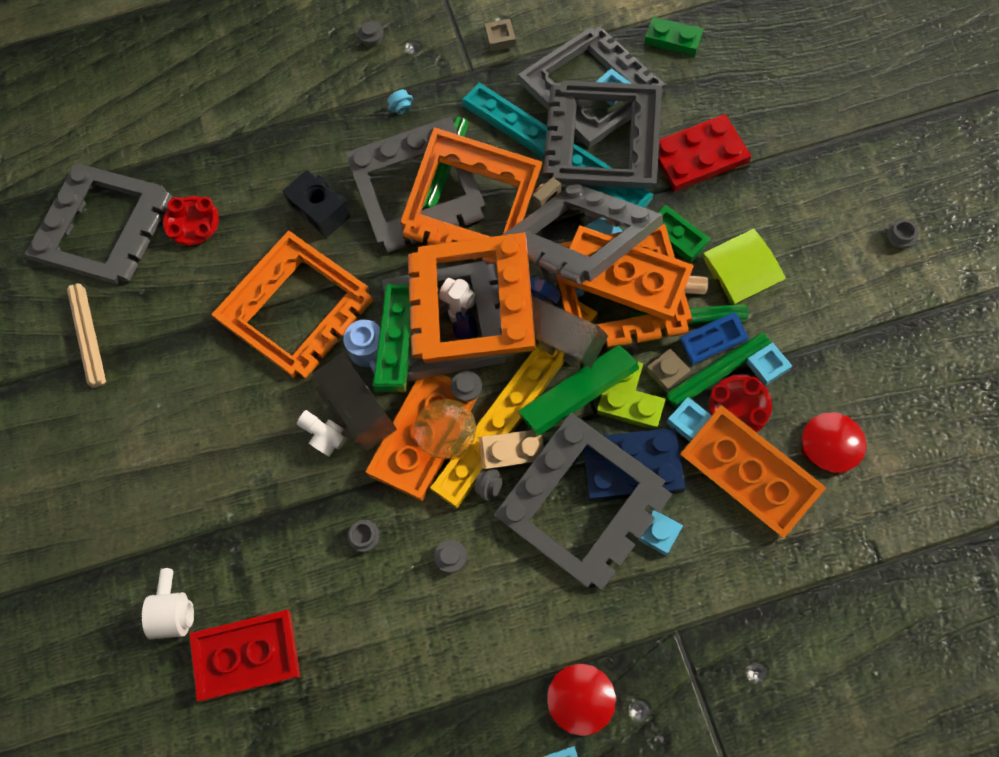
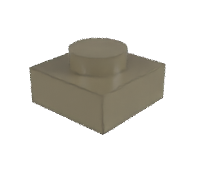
M510 19L485 24V33L490 51L516 46V38Z
M554 177L546 184L539 185L533 194L534 211L561 193V183Z
M671 349L647 366L646 370L666 393L689 376L691 372L688 366Z

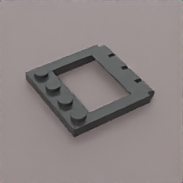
M591 27L518 74V82L547 110L550 107L551 86L561 85L560 83H554L549 78V74L586 50L608 70L612 68L631 82V84L662 85L661 98L666 88V84L654 73L649 74L650 70L636 57L631 58L632 54L619 42H613L614 38L602 27H598L595 30ZM577 100L574 135L586 147L591 148L631 120L632 102H625L598 120L596 117H591L585 112V107Z
M563 80L561 85H552L550 88V107L547 119L548 131L546 132L544 151L546 156L544 157L542 176L549 179L554 177L561 184L567 185L580 184L585 186L656 189L662 85ZM577 100L632 102L628 169L572 166Z
M451 116L345 152L378 245H385L387 253L406 247L405 237H403L405 227L401 226L400 223L402 217L386 223L368 174L374 173V170L385 166L391 167L400 164L401 161L411 157L418 158L424 156L434 127L458 135ZM455 167L465 196L421 211L422 215L460 227L457 220L462 218L465 226L484 220L482 211L486 210L473 172ZM425 234L424 240H427L429 234ZM410 239L412 245L419 243L418 241Z
M75 163L24 255L32 261L119 285L121 280L130 282L138 266V263L132 259L139 261L142 259L150 243V239L145 236L153 237L162 219V216L158 213H165L168 208L167 204L173 196L162 185ZM95 186L140 197L106 264L60 251L59 247L62 239L70 234L75 215L82 212L86 204L84 199L87 193L92 191Z
M572 184L503 235L525 232L529 263L536 266L539 265V267L561 275L563 278L574 283L581 284L585 280L589 282L594 280L662 226L663 218L662 214L595 191L580 184ZM568 209L573 211L581 209L585 211L586 216L591 218L602 217L606 219L607 224L612 226L628 227L591 257L535 235Z
M485 261L437 269L438 288H441L448 278L455 281L462 279L467 283H472L482 337L502 335L497 265H486ZM405 275L382 280L384 297L386 284H409V279L415 277ZM410 349L407 381L505 363V357L513 356L516 353L425 364L423 358H412Z
M570 413L495 512L494 516L585 586L589 587L591 583H594L603 590L616 572L606 562L610 558L621 566L635 547V544L626 538L628 532L640 540L655 519L645 509L649 506L659 513L672 494L662 487L666 482L664 479L573 413ZM587 445L639 484L581 562L579 558L573 556L529 521Z

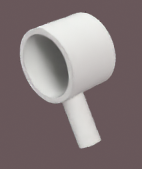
M169 568L160 570L157 594L147 596L143 604L142 626L145 636L150 640L183 637L187 634L189 627L192 626L194 621L193 604L188 600L186 594L183 592L170 594L173 570Z

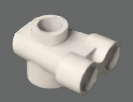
M448 278L440 289L439 299L449 304L448 314L452 323L460 324L465 320V312L475 304V293L469 289L466 281L462 279L455 281Z
M307 410L302 413L297 421V425L300 428L314 434L308 444L330 457L335 448L339 450L346 440L341 435L344 430L342 427L329 419L324 424L318 417Z

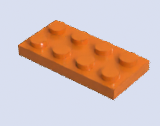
M579 225L569 249L591 257L615 237ZM637 245L591 282L585 280L583 283L577 284L563 278L561 275H557V281L672 322L694 265Z
M443 374L417 379L365 472L367 476L423 502L477 398L469 402H463L455 398L451 390L452 378Z
M722 405L680 454L782 538L787 536L827 488Z

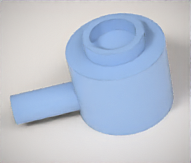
M359 320L352 323L346 329L343 339L344 345L355 364L361 367H371L374 373L380 327L373 321Z

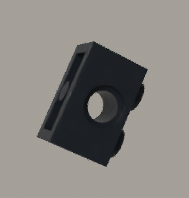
M306 170L282 192L289 207L322 236L327 238L350 218L347 208L348 201L340 192L336 191L334 193L329 189L328 183L320 175L315 177Z

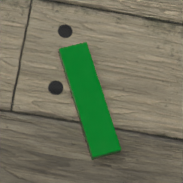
M386 284L373 379L374 392H406L412 335L410 307L415 306L410 304L409 284Z
M618 345L518 410L520 417L538 437L568 417L570 413H574L639 370L638 362L624 348Z

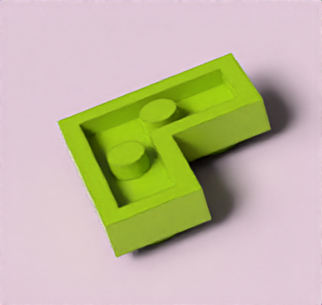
M638 362L639 370L602 393L597 414L651 430H657L665 399L636 391L643 363Z

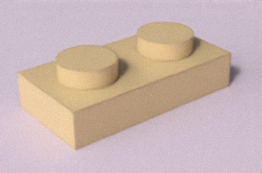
M532 430L478 437L482 469L534 462L544 449L542 434L537 437Z

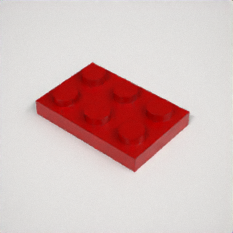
M726 114L659 139L658 165L674 192L750 163L752 157Z
M288 609L189 633L198 702H205L301 678L291 611Z

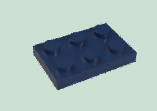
M676 428L603 435L664 479L666 482L662 487L670 493L685 491ZM586 445L584 447L583 458L589 501L630 497L639 483Z

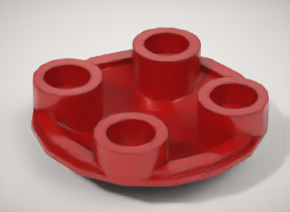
M198 196L174 197L168 202V209L163 218V228L169 239L177 244L187 246L201 244L208 240L217 230L219 214L210 198Z
M732 375L721 380L711 391L709 398V413L711 416L722 405L755 432L760 431L767 424L772 413V398L767 387L758 378L748 375Z
M836 412L822 413L812 418L804 428L801 452L804 457L820 469L843 475L857 467L865 456L867 448L865 434L860 426L848 416Z
M576 664L565 667L555 675L549 686L547 703L550 715L559 727L569 734L586 736L597 733L609 723L615 712L616 696L613 685L605 673L591 665Z

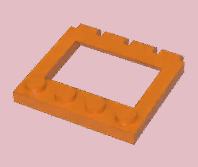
M434 127L400 222L401 226L405 227L403 237L422 243L425 234H429L427 245L490 237L421 214L439 162L519 187L503 234L524 220L542 162ZM496 256L482 258V261H485L486 264L497 265Z
M665 224L638 244V246L675 258ZM622 232L612 233V234H607V235L612 236V237H616V236H618V235H619L620 233H622ZM572 241L558 244L570 248ZM557 281L558 289L561 292L560 298L572 346L578 345L580 354L602 350L601 340H605L607 349L618 345L632 344V334L635 335L636 342L641 343L661 339V329H664L666 337L689 333L688 324L691 323L692 316L685 291L672 322L648 314L584 326L575 287Z
M288 230L211 315L216 321L290 376L295 378L299 374L306 379L319 365L318 360L313 356L316 354L324 359L339 341L332 334L335 332L343 337L346 329L357 321V317L351 312L354 311L362 315L374 301V298L368 294L369 288L367 285ZM302 262H305L347 293L291 356L249 325L248 322Z
M525 232L418 247L417 253L408 255V275L415 277L409 279L410 304L415 305L410 307L411 332L420 333L411 335L412 358H423L426 364L536 350L527 237ZM496 256L502 335L440 343L436 264Z

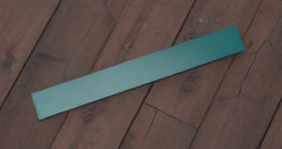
M478 83L462 99V105L544 159L546 156L544 153L546 132L548 131L545 124L481 83ZM573 144L572 166L612 168L578 145ZM586 186L646 208L653 200V194L646 189Z

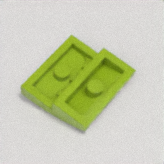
M755 229L702 253L713 279L719 280L730 305L736 304L786 279L771 250Z

